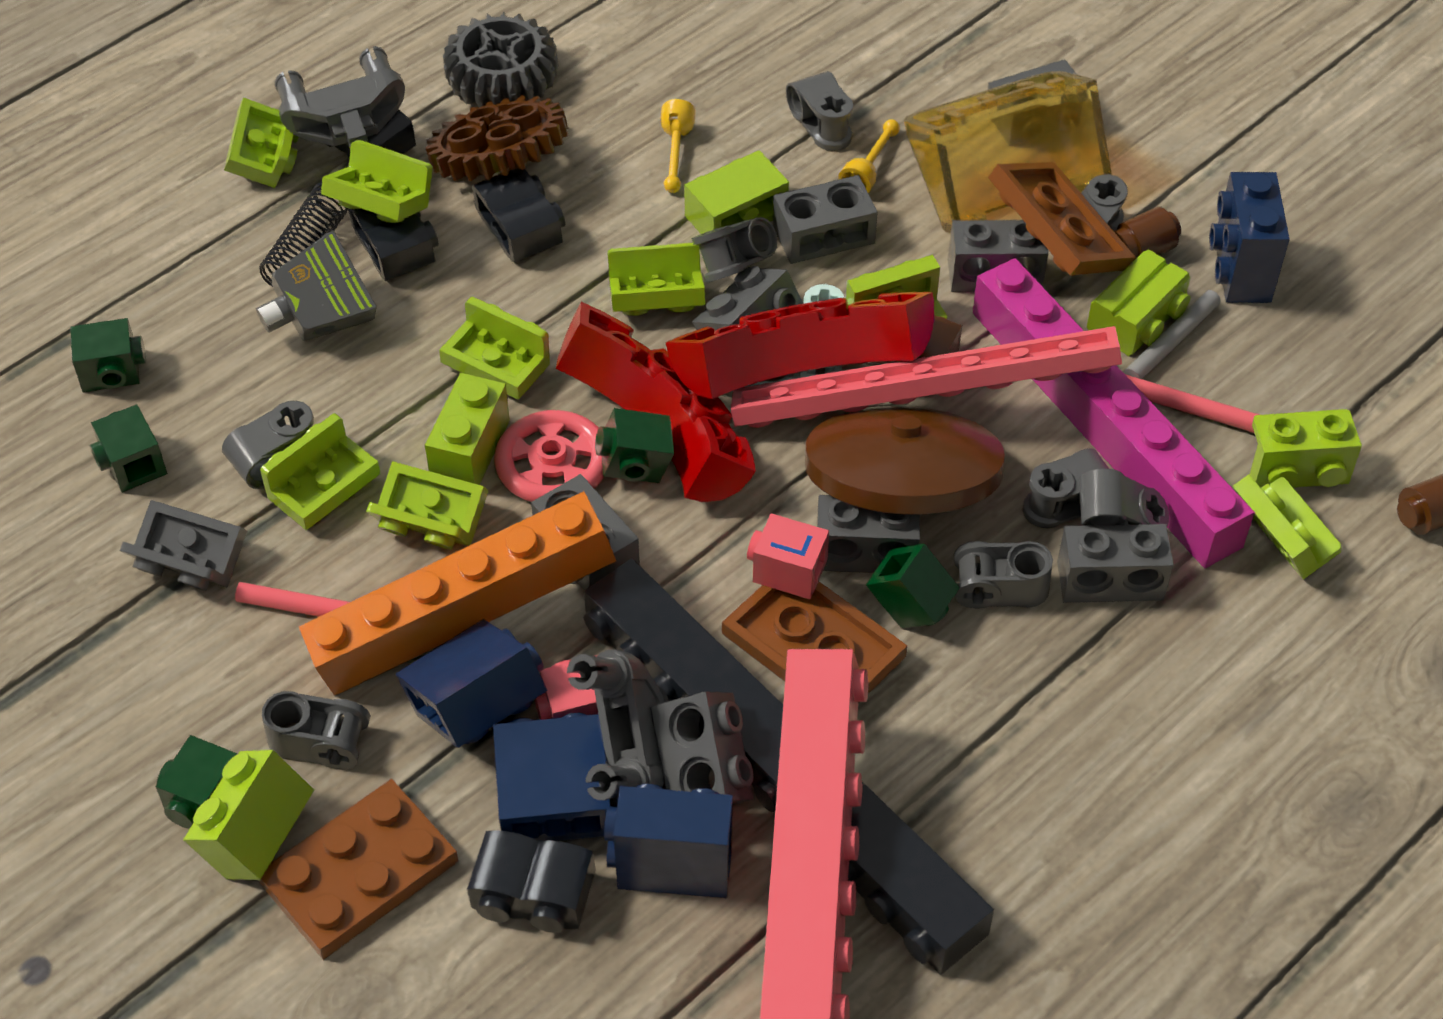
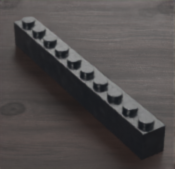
M632 558L584 590L586 614H584L583 618L589 631L598 640L605 638L616 650L631 653L638 658L649 671L662 693L665 703L702 692L734 694L735 703L740 708L743 718L741 735L745 756L750 761L753 769V782L751 786L759 802L768 811L775 812L783 704ZM701 716L699 721V730L702 735L705 728L703 716ZM862 781L861 806L852 807L851 826H857L859 830V855L857 861H849L848 881L855 882L856 891L865 899L866 907L871 915L883 925L889 923L903 937L907 950L918 962L922 964L928 962L942 975L989 936L994 908Z

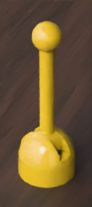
M682 99L669 100L661 108V126L672 137L669 176L664 180V188L669 193H675L681 188V181L677 177L681 135L689 134L695 124V107L690 102Z
M893 119L887 120L883 124L882 135L867 157L854 158L846 163L838 175V180L859 175L869 193L876 182L877 176L873 162L889 138L899 133V123Z

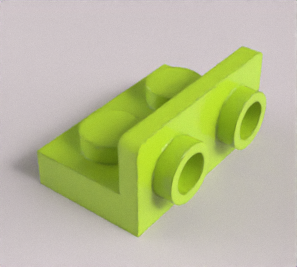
M1248 474L1233 485L1235 492L1255 512L1253 520L1303 580L1342 552L1340 542L1284 477H1280L1270 485L1267 483L1260 488Z

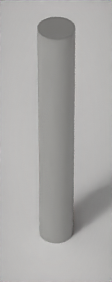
M1207 290L1124 370V374L1143 379L1220 304L1221 299L1219 295L1213 290Z

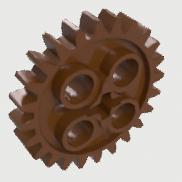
M521 96L514 102H510L509 98H504L500 104L494 105L490 101L485 106L470 108V112L467 115H454L456 119L454 122H443V129L432 131L433 137L426 140L428 146L425 149L434 173H440L442 178L452 175L453 181H457L467 175L468 181H473L479 175H484L487 180L497 172H501L505 176L509 174L510 170L517 168L521 170L526 169L525 164L529 161L541 162V154H553L555 152L554 146L564 144L563 138L569 135L567 131L569 127L564 109L561 108L559 102L553 103L551 98L541 101L540 96H536L526 101L525 96Z

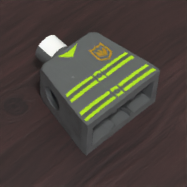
M332 230L272 274V286L278 297L256 308L257 314L268 333L292 322L302 340L308 341L375 319L377 306L334 230Z

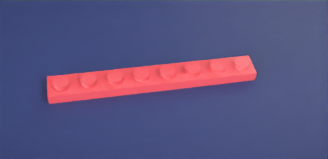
M1113 326L918 358L915 361H899L747 386L733 390L731 414L734 427L748 425L749 427L759 428L771 424L774 420L793 417L798 420H808L819 416L823 412L836 410L858 412L873 404L890 402L901 405L910 403L917 397L935 394L942 397H951L961 394L966 389L984 386L990 389H1001L1015 381L1021 380L1050 381L1060 377L1062 374L1077 371L1100 373L1108 370L1111 366L1122 364L1120 345L1116 328Z

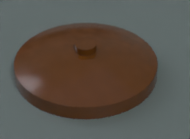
M879 406L865 408L858 412H845L831 417L815 427L806 441L805 469L811 481L818 488L845 503L886 513L932 514L968 507L984 500L996 491L1003 479L1005 453L1001 442L993 433L967 418L922 407Z

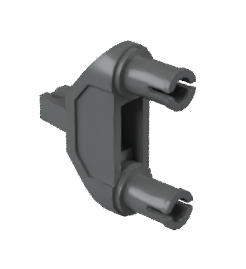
M374 46L375 60L372 59L368 48L359 57L360 65L366 75L364 77L306 93L303 78L298 72L288 71L292 82L290 84L287 83L284 72L280 73L275 79V88L282 102L279 108V116L284 127L300 138L331 146L348 143L349 148H351V143L354 141L362 140L368 142L367 137L377 134L396 114L405 95L404 81L399 73L391 69L385 50Z
M605 650L599 653L598 656L579 654L573 657L569 662L567 673H578L581 677L568 678V680L578 690L592 689L595 691L607 764H597L589 770L586 783L598 782L600 787L587 788L588 793L597 800L615 798L618 802L620 786L636 787L641 784H653L662 787L664 775L651 707L665 702L662 693L647 668L634 655L622 650Z

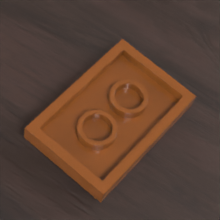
M1055 162L997 164L988 176V179L999 190L1001 200L1014 208L1025 221L1027 231L1045 245L1053 255L1054 263L1070 276L1124 271L1136 258Z
M819 581L811 600L762 585L722 622V634L783 681H785L788 649H853L859 668L867 669L869 694L907 654L908 645Z
M391 778L271 862L259 883L324 960L451 868L459 860L454 847Z

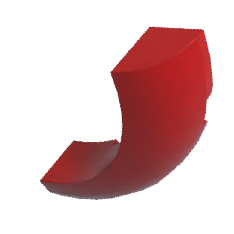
M933 292L880 294L878 299L863 300L848 305L846 298H837L768 310L743 316L739 319V324L730 325L717 330L708 326L667 341L666 348L673 370L682 383L695 394L710 399L757 382L807 370L866 362L915 361L925 351L931 339L934 325Z
M581 301L563 340L556 369L589 385L623 409L670 415L674 446L672 462L680 475L684 489V498L699 502L724 500L740 492L756 472L754 457L746 437L737 436L729 425L732 414L719 397L714 399L702 397L686 387L673 370L667 350L664 348L650 350L632 338L634 332L632 327Z

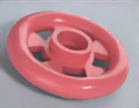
M545 410L529 414L513 423L500 437L494 455L497 475L502 484L511 493L529 502L560 486L543 485V477L557 478L564 476V483L581 474L595 489L604 479L602 456H597L595 453V439L599 427L591 420L569 411ZM563 430H567L579 435V437L572 443L569 439L559 435ZM538 431L543 435V437L534 441L532 445H528L524 441L526 437ZM551 451L559 452V453H557V454H555V455H547V454H545V453L551 452ZM577 455L591 457L587 469L574 467ZM528 458L531 470L519 473L515 468L514 461Z

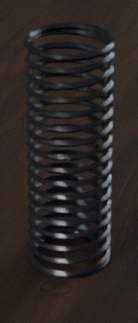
M322 183L314 186L303 202V205L297 210L293 219L290 220L286 229L259 266L260 275L271 287H273L272 279L267 275L264 265L266 264L268 271L273 274L268 264H271L277 270L278 268L275 265L283 266L279 261L288 262L283 256L289 259L293 258L285 250L295 256L298 255L288 245L293 246L300 252L303 251L293 241L298 242L305 248L309 247L295 235L310 244L314 243L303 236L298 230L303 231L317 241L327 234L325 231L330 232L337 229L338 224H340L344 215L347 214L348 208L344 207L345 209L343 210L335 199L321 193H316V191H321L322 188L319 187L322 186ZM317 195L324 196L332 200L335 204L338 205L341 211H338L331 203L325 201L324 199L318 198ZM315 206L320 207L323 211L330 214L333 217V219L328 217L323 212L319 211ZM312 211L317 212L320 216L327 219L329 223L325 222L320 217L316 216ZM309 216L314 217L317 221L324 224L326 228L320 226L317 222L311 220ZM305 220L311 222L314 226L321 229L323 233L317 231L314 227L308 225L305 222ZM302 225L306 226L308 229L318 234L319 237H316L309 231L305 230L302 227Z

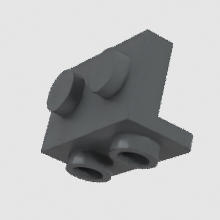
M752 266L739 272L734 278L735 281L722 294L712 298L706 304V309L693 321L696 330L708 326L717 330L722 327L739 324V319L743 316L803 304L788 270Z
M150 500L135 544L123 541L120 552L135 558L132 567L160 577H162L164 569L180 573L178 582L207 591L209 583L228 588L248 531L240 526Z

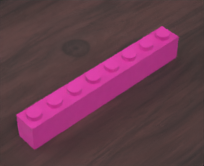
M1016 258L977 276L972 314L1001 345L1084 331ZM1117 365L1111 366L1108 370L1100 373L1077 371L1062 374L1060 377L1050 381L1032 379L1114 470L1120 471L1124 476L1146 487L1154 488L1161 494L1169 511V524L1167 528L1204 569L1244 548L1255 512Z

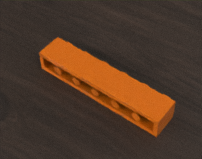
M583 491L299 626V629L316 670L335 696L444 644L482 619L490 622L616 562V558L606 533L586 493Z

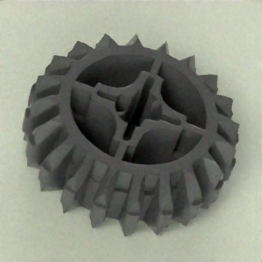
M505 12L500 17H491L487 13L483 20L471 18L469 26L459 25L457 33L448 36L447 46L444 47L445 78L448 81V85L453 89L454 95L462 96L465 104L476 102L479 107H482L490 101L494 105L500 104L504 98H509L510 102H514L521 96H525L526 101L536 96L544 98L545 90L553 87V81L555 76H557L558 56L554 38L548 34L547 27H539L536 19L524 21L521 14L512 18L507 17Z

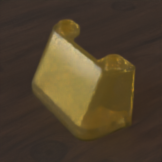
M1063 71L1041 73L910 114L904 119L907 138L942 229L951 234L952 221L987 220V213L1009 207L1001 200L999 190L988 179V176L997 164L1055 162L1080 193L1083 192L1089 181L1094 177L1102 174L1112 175L1097 81L1093 78Z

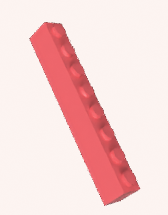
M853 649L787 650L760 1019H849L850 1016L848 994H841L842 972H851L853 963L852 938L844 936L846 916H854L856 909V886L854 881H848L849 861H857L859 855V830L857 826H851L852 807H860L862 802L861 773H854L855 754H863L865 750V724L863 720H857L858 702H867L868 698L867 669L859 668Z

